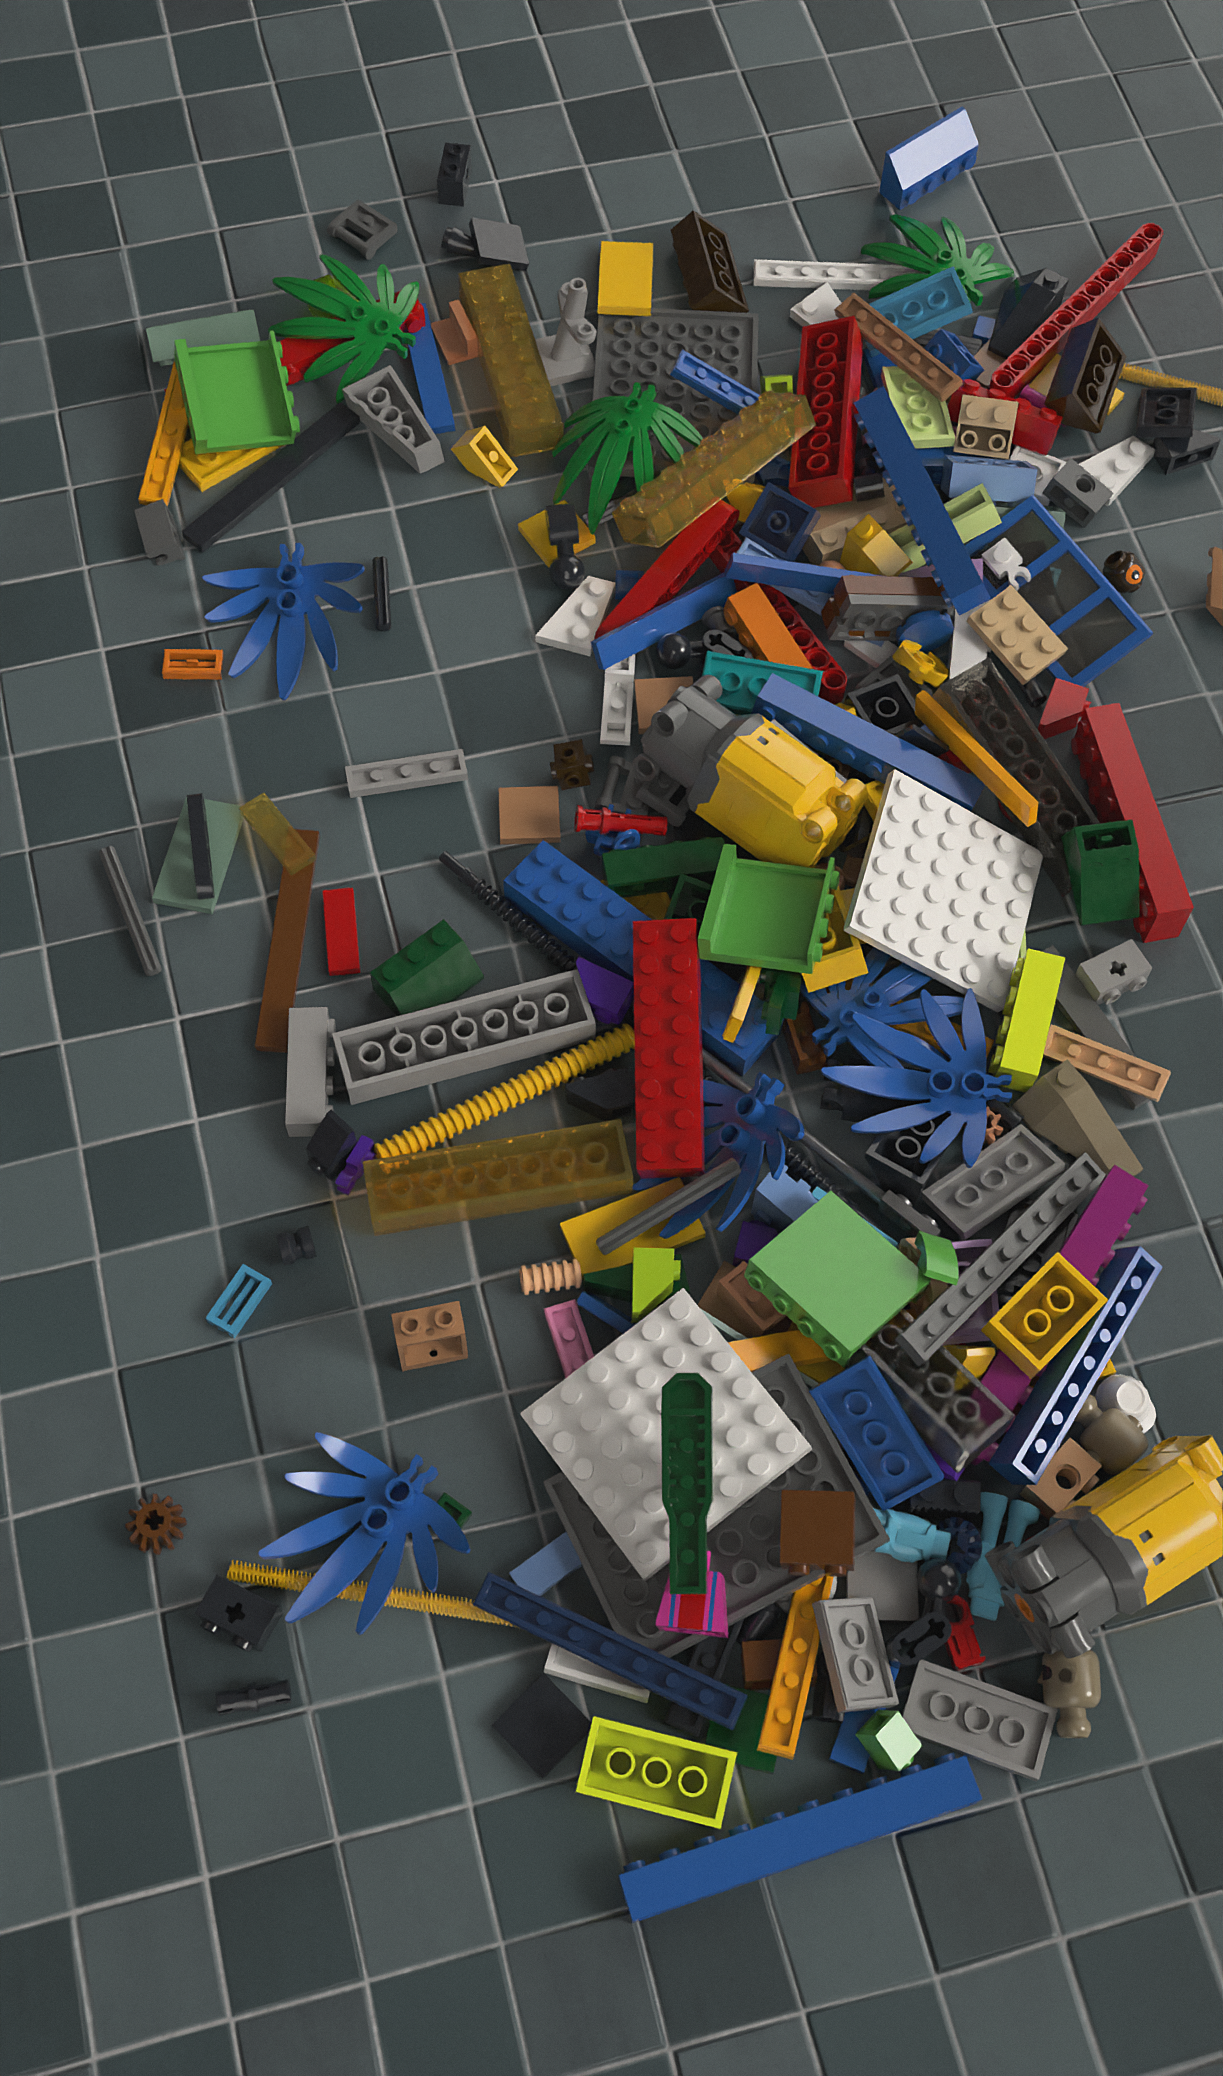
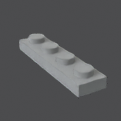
M463 749L345 767L350 798L468 780Z

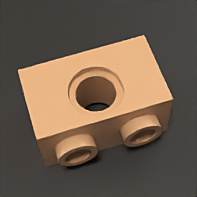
M1069 1438L1054 1454L1037 1485H1026L1020 1495L1031 1505L1039 1508L1040 1513L1050 1521V1517L1075 1502L1073 1498L1080 1490L1087 1494L1100 1480L1095 1474L1102 1465L1073 1439ZM1056 1476L1066 1477L1071 1484V1489L1061 1488L1056 1482Z

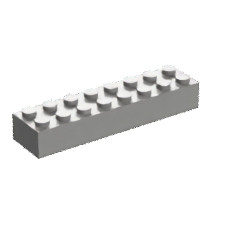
M578 969L332 1033L350 1104L354 1105L586 1043L591 1039L595 1040L596 1023Z

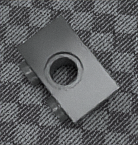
M1071 458L1056 473L1042 492V494L1084 528L1102 510L1114 494Z

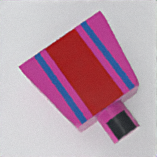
M707 1551L708 1594H670L669 1573L656 1619V1626L660 1631L728 1638L725 1579L722 1573L709 1571L710 1551Z

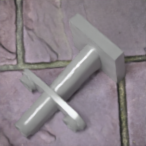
M573 278L570 282L564 283L558 291L557 298L561 320L557 334L531 340V350L546 388L594 377L595 360L588 344L595 340L597 331L584 318L588 291L586 282L582 278Z

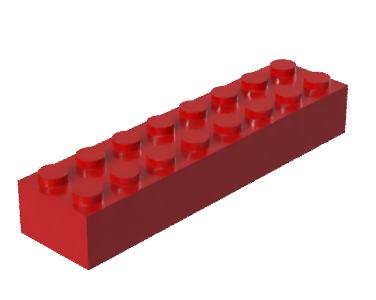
M855 315L802 327L788 488L792 496L813 508L849 502L853 498V476L858 425L854 415L858 414L854 402L858 401L860 396L863 337Z
M1120 703L1085 708L1081 721L1078 722L1076 734L1071 740V747L1074 755H1078L1081 777L1084 780L1086 779L1089 786V800L1091 804L1096 806L1098 824L1133 819L1139 847V918L1133 919L1135 931L1140 933L1143 943L1179 937L1194 906Z
M696 918L633 921L636 1170L641 1179L696 1177L705 1174L701 971L698 950L700 930Z

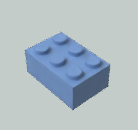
M945 455L940 489L947 497L954 499L983 483L994 505H996V501L1007 502V506L1017 507L1027 498L1034 495L1038 469L1028 461Z

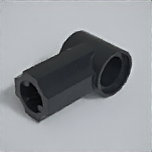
M870 458L860 459L858 465L855 466V476H853L857 502L884 498L882 472H879L878 464L871 461Z
M822 1652L816 1663L818 1677L815 1682L811 1718L827 1723H843L844 1712L838 1713L829 1673L824 1665V1652Z

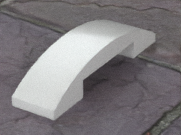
M635 654L605 669L600 744L630 746Z

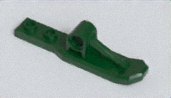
M676 1373L662 1387V1502L669 1517L670 1594H708L707 1516L713 1503V1387L699 1373Z

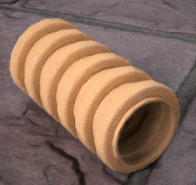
M572 1259V1263L562 1260V1264H557L554 1261L549 1266L546 1263H541V1267L531 1264V1268H526L523 1265L519 1269L521 1290L524 1292V1295H529L530 1291L539 1294V1290H544L545 1293H548L552 1288L555 1291H560V1287L570 1290V1286H575L578 1289L582 1285L581 1269L577 1259Z

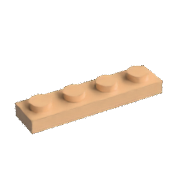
M1051 1024L1043 1057L1060 1064L1068 1059L1078 1071L1153 1101H1159L1170 1077V1070Z

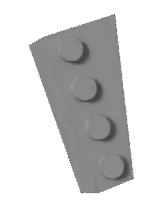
M391 365L342 389L348 408L360 416L362 423L420 474L445 462L438 438Z

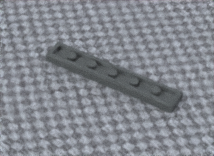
M1053 945L1041 951L1061 956ZM1064 962L1055 1004L1076 1033L1136 1057L1067 963ZM1116 1086L1133 1110L1151 1101V1099Z

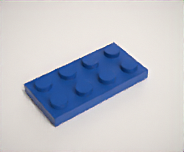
M870 1355L811 1388L810 1394L883 1512L943 1480V1472Z

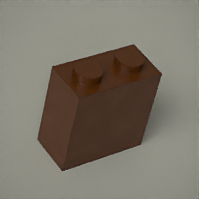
M782 1490L780 1565L782 1569H788V1574L798 1576L810 1575V1570H825L824 1575L832 1577L846 1576V1571H855L856 1499L854 1492Z

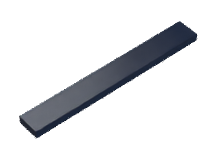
M488 1572L473 1603L474 1606L732 1731L748 1697L742 1692L493 1573Z

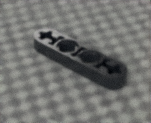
M203 793L187 795L197 896L199 900L215 898L205 801Z

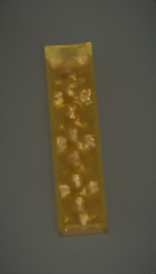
M505 264L458 273L459 297L478 339V357L510 458L552 450L563 437V422L511 265Z
M767 391L762 393L758 397L759 400L751 406L741 409L737 417L723 423L720 426V430L713 435L702 439L700 445L694 450L681 455V460L673 466L664 468L660 472L661 475L653 481L643 484L638 493L621 501L620 506L611 513L624 542L660 548L815 427L816 423L806 396L792 394V392L774 393V391Z
M621 1119L363 1161L371 1221L375 1236L632 1193L633 1175Z

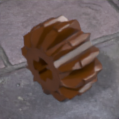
M153 1493L151 1503L149 1504L143 1498H139L140 1511L129 1509V1515L135 1520L125 1524V1528L133 1532L129 1537L130 1542L133 1545L140 1543L139 1550L142 1553H146L152 1547L154 1554L160 1555L162 1545L164 1544L170 1551L173 1550L175 1547L171 1541L172 1538L182 1540L184 1534L178 1528L187 1525L185 1517L180 1516L183 1512L182 1506L180 1504L173 1505L171 1496H166L160 1501L158 1494ZM160 1518L163 1524H158L159 1529L153 1531L149 1525H155L153 1520Z

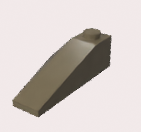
M1068 1059L1043 1075L1012 1105L1015 1110L1024 1116L1022 1121L1031 1132L1040 1138L1044 1136L1058 1145L1057 1149L1065 1154L1070 1153L1077 1158L1086 1152L1105 1175L1114 1164L1134 1177L1143 1171V1167L1088 1082Z

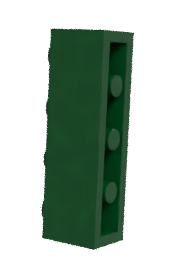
M707 836L694 841H673L665 845H643L637 849H614L608 853H602L604 884L622 898L673 891L681 873L713 885L724 845L723 837L713 838Z

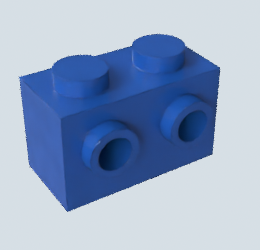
M940 328L924 347L926 351L962 380L971 379L975 381L984 371L982 366L954 333Z

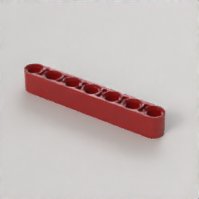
M717 496L711 497L601 623L595 633L594 640L670 601L734 528L740 516L739 510Z

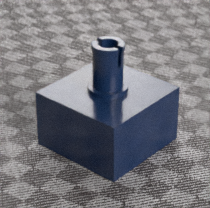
M768 482L739 534L785 561L795 562L821 515L813 507Z

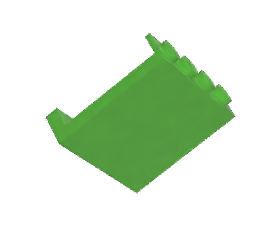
M274 331L269 332V338L266 341L187 348L186 339L174 340L173 356L195 454L294 444L295 435L300 432L299 420L292 413V408H294L292 391H287L288 372L286 366L281 365L280 359L283 357L282 345L280 341L276 342Z
M724 844L698 936L699 959L812 974L815 962H821L823 943H820L821 937L826 938L829 919L825 918L826 913L832 914L834 895H831L832 889L837 890L839 885L840 871H835V858L830 857L828 868L825 870L739 859L736 855V845Z
M829 1191L749 1260L744 1277L754 1290L763 1293L779 1313L788 1316L804 1336L812 1338L823 1349V1352L829 1359L837 1361L843 1368L848 1365L851 1356L911 1301L916 1303L921 1299L931 1281V1278L924 1276L913 1262L832 1191Z

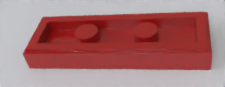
M351 887L323 890L329 975L361 973L354 889Z

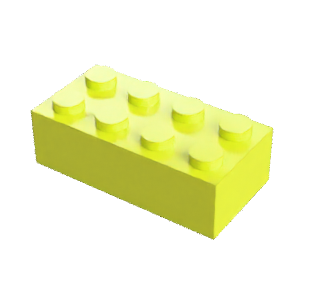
M1029 948L1023 958L1018 957L1010 977L1009 986L1011 988L1009 995L1006 996L1004 1009L1002 1010V1014L1007 1016L1003 1017L1002 1024L999 1025L995 1043L1000 1044V1046L997 1045L988 1069V1073H992L993 1077L996 1078L1001 1075H1012V1081L1009 1085L999 1086L1026 1093L1036 1081L1040 1071L1065 957Z
M593 1716L576 1792L721 1829L737 1752Z

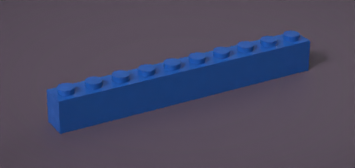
M884 386L854 402L859 412L854 417L861 431L867 429L868 432L863 435L870 449L874 447L877 449L872 454L880 468L885 466L887 469L882 474L889 488L893 485L896 489L892 491V495L898 506L904 505L906 508L901 513L908 527L913 524L915 526L911 533L918 547L922 544L925 547L920 552L927 566L934 565L935 567L931 574L937 586L944 585L946 589L941 592V595L948 608L954 606L960 616L990 600L991 598Z
M950 1753L934 1759V1767L922 1770L920 1764L900 1771L902 1778L888 1782L887 1777L883 1776L867 1782V1790L854 1794L853 1789L848 1788L832 1794L833 1801L821 1806L818 1800L804 1803L797 1807L799 1813L785 1818L783 1811L763 1818L765 1824L763 1826L751 1829L749 1823L728 1830L730 1835L728 1838L716 1841L713 1835L693 1842L695 1847L693 1850L681 1853L678 1847L665 1851L658 1855L660 1861L647 1866L644 1859L623 1866L625 1873L618 1876V1881L631 1923H636L977 1804L982 1800V1796L966 1755L956 1759L954 1753Z

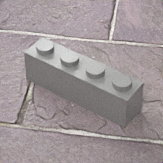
M327 1007L289 1008L285 1118L289 1137L313 1136L326 1113L331 1109L333 1110V1105H328V1095H334V1076H329V1066H335V1049L330 1047V1038H333L332 1033H336L335 1019H330Z

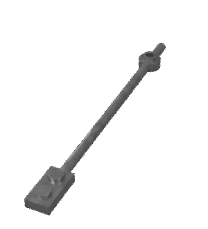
M702 1048L703 1065L729 1086L748 1094L752 1087ZM804 1129V1136L800 1142L877 1202L880 1212L913 1238L917 1237L918 1231L939 1237L941 1230L937 1228V1223L930 1216L919 1214L912 1208L911 1202L903 1195H895L890 1190L886 1193Z

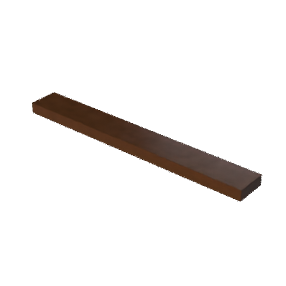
M289 829L256 1035V1051L288 1053L289 1008L295 1007L320 840L319 831Z

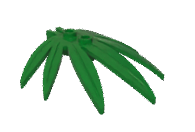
M893 214L890 215L889 221L922 253L904 245L887 242L870 243L863 245L861 248V254L926 273L904 274L889 278L870 289L869 299L888 296L954 266L969 302L973 301L978 307L982 304L983 294L974 287L975 284L1014 277L1015 273L1013 269L1004 264H987L994 252V247L989 243L980 244L974 250L971 259L966 258V243L960 228L953 221L943 216L941 217V225L949 247L933 229L924 223L910 217Z
M321 254L319 255L320 261L334 278L358 301L329 285L304 278L275 277L272 280L273 285L296 299L345 322L321 317L295 318L270 326L268 328V335L270 331H274L276 337L354 338L352 341L337 345L325 352L304 374V381L307 383L340 368L354 359L345 371L338 386L335 397L336 404L345 399L342 389L365 378L386 348L395 350L400 357L406 359L408 349L402 345L409 344L411 347H414L416 337L409 333H403L399 327L415 306L419 295V283L414 281L404 286L397 297L396 303H394L392 276L386 265L380 264L377 271V291L380 302H376L364 282L350 268L332 257Z
M635 382L633 393L629 397L608 396L596 399L582 406L565 420L564 427L566 429L577 422L579 423L570 429L552 450L554 458L568 445L597 427L582 442L568 462L553 497V505L560 502L566 491L605 440L595 465L590 488L588 526L591 535L595 533L615 490L628 452L632 450L634 476L645 523L647 525L651 524L654 498V467L648 430L653 432L663 450L676 467L683 471L686 479L691 484L694 483L688 459L670 429L705 454H710L705 440L690 422L671 408L653 402L656 397L655 385L649 384L648 389L642 393L640 383Z

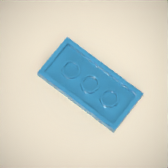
M954 266L869 304L911 339H915L973 313L972 306ZM865 340L871 357L881 354L880 351Z

